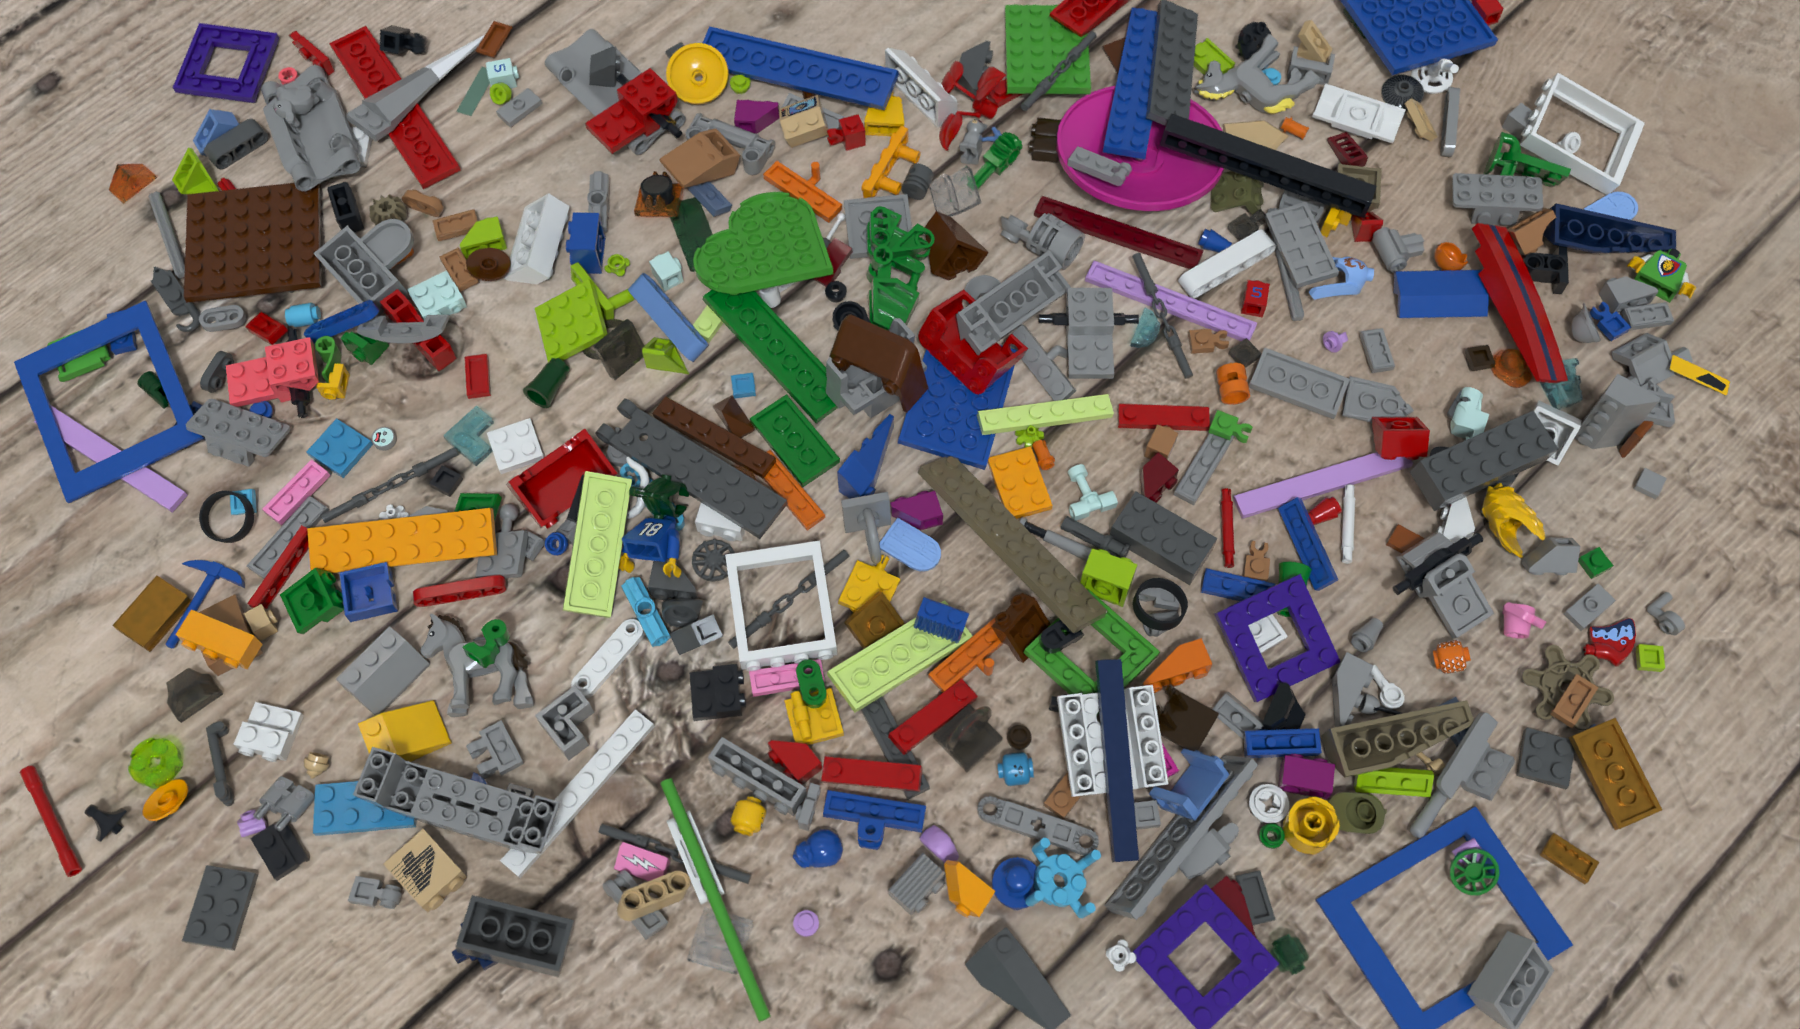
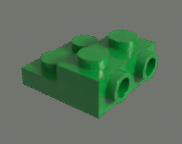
M315 567L280 594L297 633L305 634L319 622H329L344 610L342 593L336 590L334 586L336 578L330 571Z

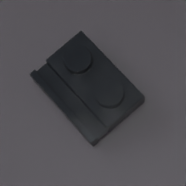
M274 824L250 838L276 881L300 867L299 865L303 862L310 860L289 824L282 831L276 830Z

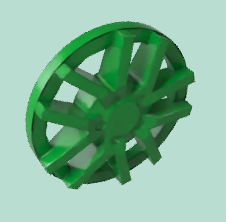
M1477 847L1458 852L1450 862V878L1455 887L1465 894H1485L1496 885L1499 879L1498 863L1486 850L1478 849ZM1472 853L1470 860L1465 857V855ZM1477 853L1483 854L1479 862L1476 861ZM1487 857L1492 861V863L1485 864ZM1460 859H1462L1466 862V864L1462 866L1457 862ZM1455 867L1461 870L1454 874ZM1494 869V874L1486 873L1485 870ZM1463 876L1466 877V878H1465L1463 881H1461L1460 883H1458V882L1456 881L1457 879H1459V878H1461V877H1463ZM1484 878L1492 879L1491 883L1486 886ZM1481 881L1483 888L1476 890L1475 883ZM1471 882L1472 890L1464 888Z

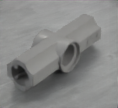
M594 171L590 175L589 194L587 196L589 203L588 213H599L604 232H607L608 213L610 210L608 204L609 175L602 171Z

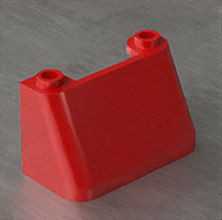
M583 429L533 466L508 481L506 485L539 527L545 526L548 529L558 522L557 516L571 507L580 478L584 475L585 471L615 476L618 473L587 430Z

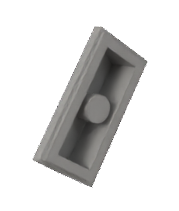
M1229 692L1225 693L1212 709L1219 713L1217 718L1243 740L1245 731L1261 730L1264 727L1262 725L1263 720Z

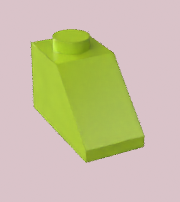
M498 216L476 221L459 244L465 259L478 249H507Z

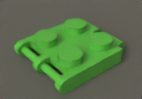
M67 335V336H65V337H62V338H60V339H57V340H55V341H52V342L48 343L47 346H49V345H51V344H53V343H55V342H57V341H59V340H61V339H64V338H66V337H68V336H70V335ZM101 346L63 364L66 372L63 371L62 365L57 367L59 381L65 382L105 366L104 362L111 359L107 346Z

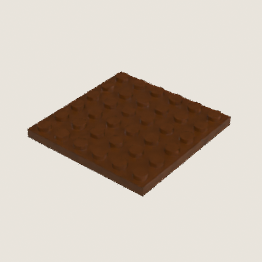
M295 183L187 194L184 299L186 303L320 288L321 261L313 254L321 248L320 184L308 191H300L296 188Z

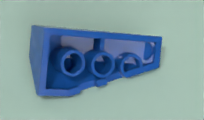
M889 414L874 430L872 439L866 438L862 442L860 451L854 450L837 471L839 492L849 499L875 493V485L894 428L893 415Z

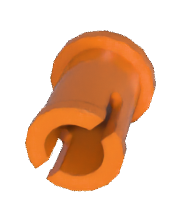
M1286 117L1280 129L1284 130V133L1287 131L1303 140L1309 127L1294 121L1293 117Z
M1038 440L1034 442L1032 448L1038 459V467L1042 470H1049L1054 467L1055 458L1051 456L1046 441Z

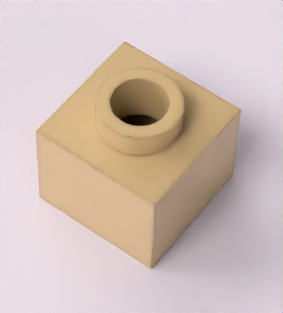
M262 604L244 613L252 632L261 641L279 632L275 625L278 620L271 609L267 611Z

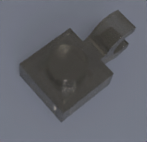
M1261 209L1250 217L1244 213L1229 223L1227 229L1240 241L1259 230V226L1265 223L1263 219L1265 218V213Z

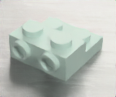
M447 270L407 289L423 320H425L427 315L449 316L467 307Z

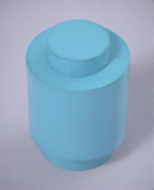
M314 303L294 305L285 310V319L289 326H294L295 328L309 326L318 322V319H321V312Z

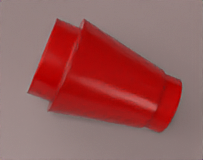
M1326 497L1311 509L1308 514L1313 525H1317L1338 518V514L1342 513V509L1334 497L1329 499Z

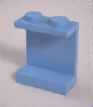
M1183 748L1181 753L1190 764L1188 769L1171 791L1154 786L1149 794L1154 800H1157V804L1162 810L1195 821L1230 774L1224 768L1223 761L1217 756H1207L1198 750L1191 751Z

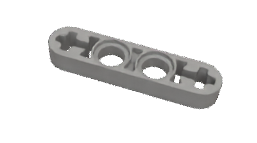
M1448 87L1446 92L1441 156L1452 157L1455 151L1460 88Z

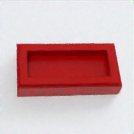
M488 355L466 356L465 374L468 399L491 396Z

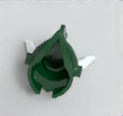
M626 457L628 465L639 474L641 479L640 487H630L629 495L637 497V502L631 510L627 511L626 519L634 518L640 514L645 505L654 514L656 519H663L664 515L671 517L682 515L687 506L677 504L675 508L672 501L673 495L678 491L680 496L689 497L686 485L671 481L672 476L662 474L661 478L649 483V475L646 469L630 457Z

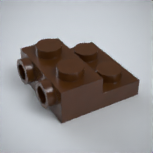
M1021 593L1011 599V605L1006 611L996 615V622L991 627L999 640L1008 645L1015 658L1024 663L1028 659L1024 654L1025 648L1051 624L1036 599Z

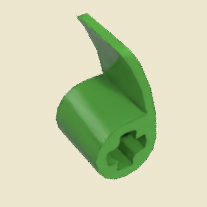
M323 336L316 341L315 349L323 362L327 364L321 374L326 383H329V374L333 372L334 364L341 363V351L332 337Z

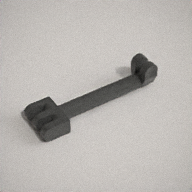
M219 721L206 727L216 783H213L215 796L226 806H231L234 803L232 788L227 784L218 739L226 736L229 733V729L223 722Z

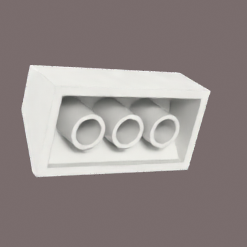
M885 49V67L898 70L899 73L895 86L937 128L942 126L949 114H956L958 105L956 98L953 95H949L944 90L942 84L936 82L930 73L917 63L913 56L910 57L903 50Z
M548 193L524 208L510 256L511 267L504 276L505 280L537 285L552 276L553 263L558 256L557 249L559 242L563 238L562 231L568 220L567 214L570 206Z

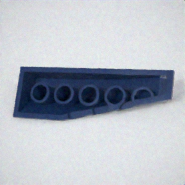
M1557 203L1550 208V210H1553L1556 218L1548 224L1543 233V236L1554 245L1591 253L1657 252L1658 250L1664 252L1669 249H1676V230Z

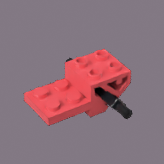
M289 328L287 331L288 340L285 343L265 347L266 357L226 365L230 405L240 407L277 398L280 402L291 400L293 405H297L298 417L306 418L308 416L306 406L310 403L309 391L319 382L315 347L311 338L298 340L297 329Z

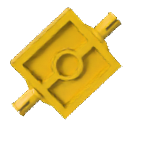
M881 555V561L876 566H870L857 560L838 600V604L849 608L855 613L877 592H883L888 601L891 602L900 583V578L885 571V567L890 559L886 556L884 560L885 555Z

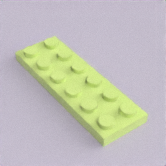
M585 471L562 611L605 618L611 617L632 479Z
M945 600L941 602L943 604L948 605ZM916 618L830 669L827 672V676L854 713L960 648L972 637V634L964 627L960 641L956 644L955 641L951 642L946 640V638L942 639L941 636H933L932 633L928 634V632L923 630L919 631L918 628L915 629L914 623Z

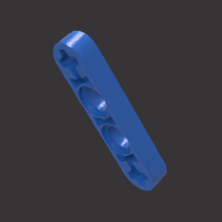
M372 300L365 301L312 324L305 330L303 335L306 338L310 337L315 344L320 337H332L373 319L378 314L379 308Z

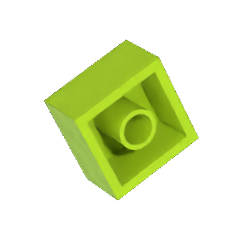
M1092 548L1080 583L1099 599L1123 607L1138 564L1125 557L1118 558L1113 556L1106 550Z

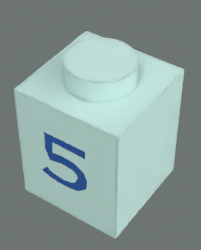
M510 58L486 62L488 79L491 86L503 82L510 89L517 87L516 79L519 78L517 66L512 65Z

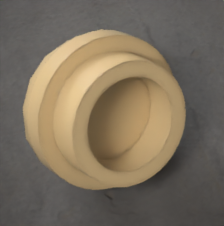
M309 752L308 757H305L304 767L307 769V774L311 779L328 770V756Z

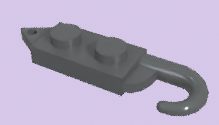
M154 267L151 282L175 316L189 313L193 318V322L190 325L182 326L177 324L176 327L183 332H190L198 328L200 325V312L193 302L186 303L184 289L171 270L166 271Z

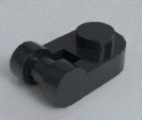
M1059 620L1042 632L1040 645L1046 652L1056 653L1070 644L1078 642L1083 638L1084 633L1081 630L1073 633ZM1062 630H1066L1068 635L1065 636Z

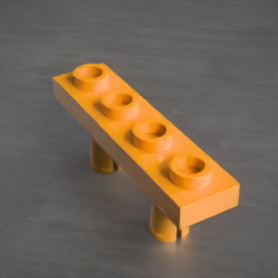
M900 126L897 133L894 132L892 134L888 148L883 149L878 164L875 163L873 165L871 176L869 179H865L862 184L863 198L875 197L881 189L899 195L902 183L888 178V174L897 159L902 158L917 164L921 156L920 151L906 146L908 143V128Z

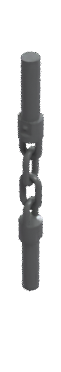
M1091 31L1077 46L1073 47L1068 52L1066 59L1062 60L1055 67L1051 75L1047 76L1036 86L1034 92L1021 104L1022 110L1027 111L1042 94L1044 95L1051 88L1060 74L1064 73L1071 66V63L1081 56V53L1097 37L1094 31ZM1065 63L1066 67L1062 70L1060 66Z
M1136 253L1132 257L1143 280L1147 296H1153L1152 308L1155 315L1163 320L1166 326L1163 330L1170 349L1175 354L1185 379L1193 376V373L1181 348L1182 343L1175 328L1167 323L1165 318L1168 313L1164 302L1155 295L1158 292V288L1151 279L1141 253ZM1159 302L1164 311V313L1160 312V315L1155 306V303L1156 305H1159ZM1172 329L1174 335L1169 337L1167 331L1170 332Z
M455 447L424 463L420 462L412 466L411 470L400 473L375 488L353 496L351 500L322 514L321 518L326 523L356 507L359 508L367 504L380 494L390 489H395L416 476L420 477L428 473V470L458 456ZM401 477L403 481L394 485L392 481ZM387 486V488H385V489H383V490H381V491H378L379 489H381V488ZM372 492L374 496L367 499L366 494Z
M841 551L824 565L825 576L850 557L847 551ZM815 571L798 584V589L791 595L785 594L774 602L773 609L770 612L763 611L757 616L755 621L745 628L746 638L750 637L758 629L766 626V624H769L772 621V615L782 613L793 604V599L801 592L807 593L817 585ZM806 581H809L811 586L805 589V586L802 585ZM787 598L786 601L789 603L779 610L780 607L777 605ZM736 636L728 641L733 649L738 646Z
M603 823L599 828L600 834L627 842L656 854L661 852L670 855L674 861L684 864L682 859L677 858L678 848L673 850L662 846L658 840L641 834L635 835ZM649 842L657 844L655 846L656 850L648 848ZM711 859L717 874L749 884L751 874L716 863L715 860Z

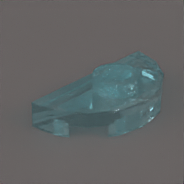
M1146 307L1130 347H1146L1152 344L1159 335L1160 322H1158L1154 312Z

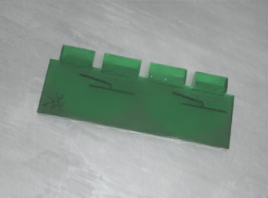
M696 197L674 202V205L667 207V212L677 238L680 239L679 243L691 272H695L693 258L697 248H701L706 243L705 239L713 235L701 203Z

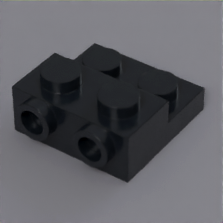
M737 664L713 666V670L689 672L694 721L742 716V708L746 707L745 693H740V685L744 684L743 670H738Z

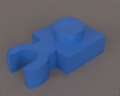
M1602 302L1598 307L1602 312L1598 311L1595 307L1589 312L1592 318L1599 320L1596 326L1611 342L1627 333L1631 328L1617 311L1611 314L1609 306L1605 302Z

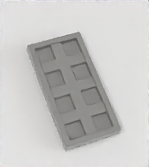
M1307 201L1265 213L1266 223L1296 288L1338 276V268L1335 266L1332 255Z

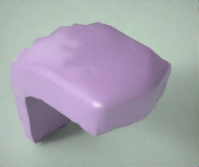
M932 825L922 833L920 841L944 863L946 860H958L959 854L954 843L939 827Z

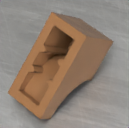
M1543 208L1542 211L1532 214L1507 229L1520 254L1527 256L1529 253H1535L1538 247L1544 244L1542 241L1543 233L1548 224L1556 218L1553 210Z

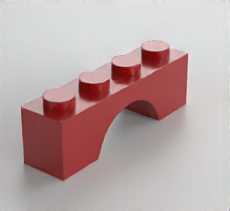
M398 289L380 301L386 315L393 323L424 322L411 302ZM440 334L429 340L413 343L438 372L457 359L451 345Z

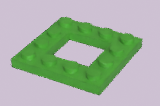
M1088 589L1108 611L1104 618L1091 624V626L1123 653L1119 659L1122 661L1125 689L1159 656L1160 651ZM1057 618L1051 625L1055 624L1060 619ZM1062 630L1065 636L1068 635L1066 630ZM1042 633L1025 648L1024 654L1069 695L1098 693L1097 680L1094 682L1062 652L1048 653L1042 649L1040 645Z

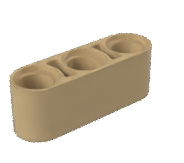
M673 871L626 890L622 894L617 906L618 916L625 921H632L681 901L690 886L689 876L683 871ZM672 884H678L681 889H675ZM648 893H655L659 898H652ZM631 902L636 908H629L625 903Z

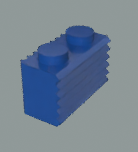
M924 597L914 623V628H918L919 631L928 632V634L932 633L933 636H941L942 639L946 638V640L951 642L955 641L957 644L962 636L969 613Z

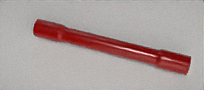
M35 766L23 768L20 771V775L47 828L66 876L72 877L82 871L81 865L67 841L43 789V783Z

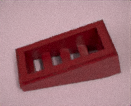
M1347 132L1327 139L1340 163L1360 167L1366 165L1368 156Z

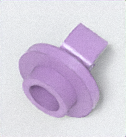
M1328 331L1323 336L1325 348L1333 353L1340 351L1343 346L1342 343L1348 341L1346 332L1338 335L1334 331Z

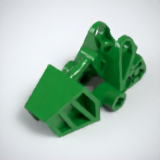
M878 206L871 212L866 228L867 254L871 258L866 276L872 288L867 295L868 313L872 324L889 331L893 319L900 318L907 325L918 304L920 293L917 292V284L925 270V265L919 260L928 257L935 238L930 230L918 223L909 232L900 229L899 225L902 215L885 207ZM877 213H881V216L885 218H878ZM922 234L928 235L931 240L930 243L919 236ZM872 246L875 247L874 252L871 251ZM927 250L925 254H922V255L918 254V253H920V252H922V251ZM896 268L910 275L909 283L905 284L898 278H890L891 269Z

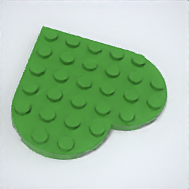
M785 192L762 193L742 201L740 207L735 212L732 211L729 217V229L717 232L705 239L706 243L701 248H697L693 258L695 273L700 282L714 291L729 293L730 295L833 274V267L812 207L801 197L796 199L790 197L789 193Z

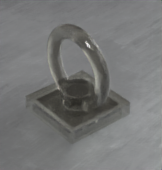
M619 319L604 320L606 329H615L593 345L595 350L588 347L582 351L588 358L601 360L607 373L613 380L619 378L643 358L642 348L644 344L633 323L628 319L625 321Z
M970 704L964 707L933 735V738L966 772H969L1003 741V737L988 723L992 715L991 708L982 706L975 710Z

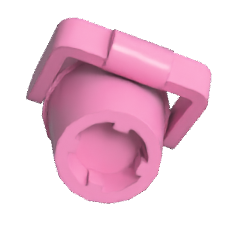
M1510 602L1503 605L1504 635L1507 637L1526 639L1529 638L1531 625L1543 629L1546 621L1535 615L1534 607L1524 604H1512Z

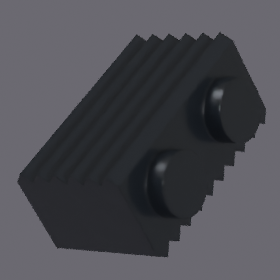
M348 182L329 186L327 191L340 229L342 230L348 226L353 232L363 230L364 227L355 196Z

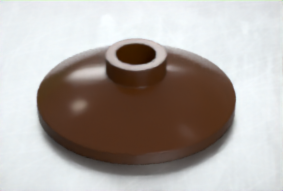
M496 248L475 250L466 260V268L469 274L482 281L501 279L509 272L511 267L508 255Z

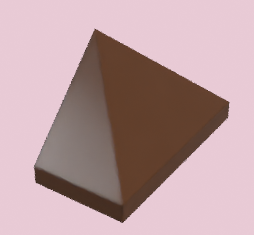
M732 395L713 405V409L732 434L743 438L755 431V428Z

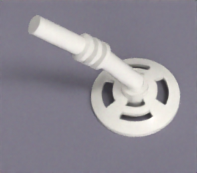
M1441 59L1432 65L1413 69L1411 76L1421 83L1424 92L1438 94L1446 91L1451 86L1453 81L1452 73L1458 72L1459 67L1448 59ZM1418 70H1421L1420 75L1422 80H1420V78L1418 77ZM1429 82H1433V83H1435V82H1440L1441 85H1440V86H1429L1428 83H1429Z

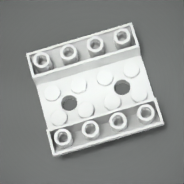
M1153 685L1124 689L1133 789L1167 785L1168 778ZM1098 693L1057 696L1071 797L1106 793L1101 724L1096 718L1099 712Z

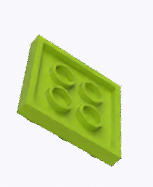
M590 279L535 307L548 363L552 358H559L564 361L608 338L595 285Z

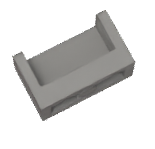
M1294 46L1287 78L1290 79V73L1296 67L1303 77L1309 70H1312L1319 76L1320 81L1318 84H1328L1332 74L1335 54L1331 53L1328 63L1298 58V47Z

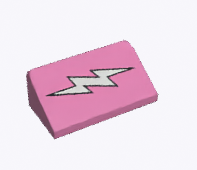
M622 842L614 870L620 872L626 870L631 876L651 881L666 875L671 862L667 857Z

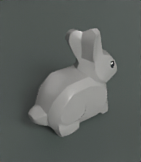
M300 85L297 88L279 87L276 90L278 101L273 104V109L276 114L285 118L289 124L298 128L299 121L295 114L305 115L312 109L313 104L319 102V97L313 94L307 85Z

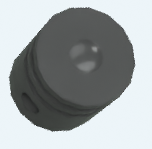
M912 164L901 186V190L912 199H923L934 178L933 171L923 164Z

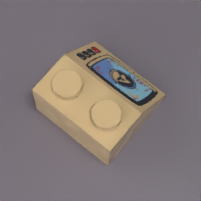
M818 95L779 109V118L784 137L791 148L828 135L827 130L829 128Z

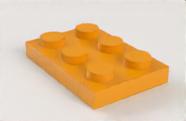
M1031 446L989 457L987 463L1001 503L1016 519L1052 510L1053 505Z

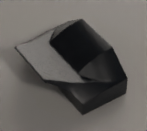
M1279 683L1262 722L1266 730L1300 729L1306 714L1299 705L1289 684Z

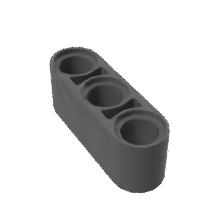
M248 119L207 144L204 148V154L217 169H225L265 144L268 140V134L255 119Z

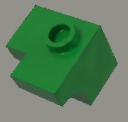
M345 332L341 337L346 349L352 352V355L358 361H366L370 365H373L389 347L387 342L358 334V332Z

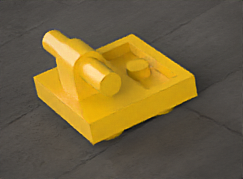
M832 688L826 689V702L819 708L806 706L800 691L792 692L790 694L791 698L784 700L795 743L811 745L844 736ZM818 692L810 693V695L815 697L818 695Z

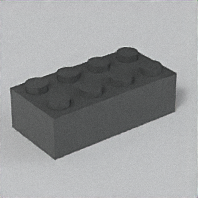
M1136 491L1113 524L1110 532L1113 539L1125 545L1127 543L1130 544V551L1188 585H1191L1217 541V538Z
M472 895L456 943L457 953L559 977L574 927V920Z

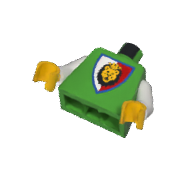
M1669 249L1667 253L1658 250L1654 255L1648 254L1641 258L1634 256L1627 265V267H1632L1638 273L1634 278L1635 280L1657 288L1659 292L1656 296L1669 303L1677 292L1678 295H1687L1691 299L1696 290V286L1689 283L1688 274L1685 272L1687 265L1679 260L1681 253L1676 249Z

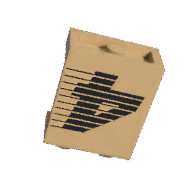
M424 829L418 832L383 864L426 912L437 909L444 902V898L451 891H457L463 885V880L467 878Z

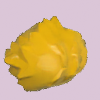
M1502 483L1497 484L1494 488L1488 486L1483 501V508L1481 509L1482 514L1488 519L1489 528L1499 539L1502 547L1509 553L1522 558L1523 551L1518 544L1516 535L1518 528L1524 524L1534 535L1544 540L1545 531L1543 523L1536 516L1535 511L1524 502L1525 499L1514 492V488L1509 486L1503 487Z

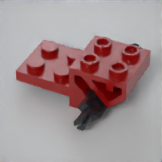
M651 68L631 81L623 74H620L617 77V81L622 85V87L617 89L619 101L585 123L586 129L611 154L642 134L648 137L657 131L660 126L672 133L675 138H679L682 135V131L675 126L676 122L669 116L678 102L677 93Z

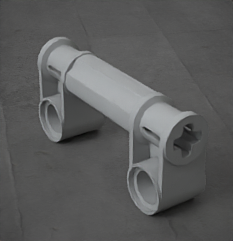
M702 113L695 115L693 122L686 130L687 140L699 132L717 128L730 144L744 149L742 153L743 167L747 174L756 175L762 171V168L775 149L774 140L763 139L756 133L746 131L715 118L713 120L706 118Z

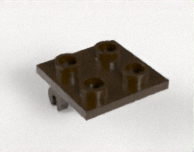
M1167 686L1165 693L1168 695L1169 702L1164 711H1161L1160 706H1156L1160 734L1184 749L1191 751L1199 750L1219 713L1178 690L1172 691V687Z

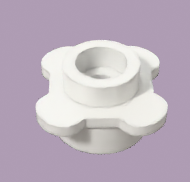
M1119 940L1117 945L1108 948L1106 951V956L1114 965L1116 971H1123L1126 965L1136 961V954L1130 951L1126 940Z

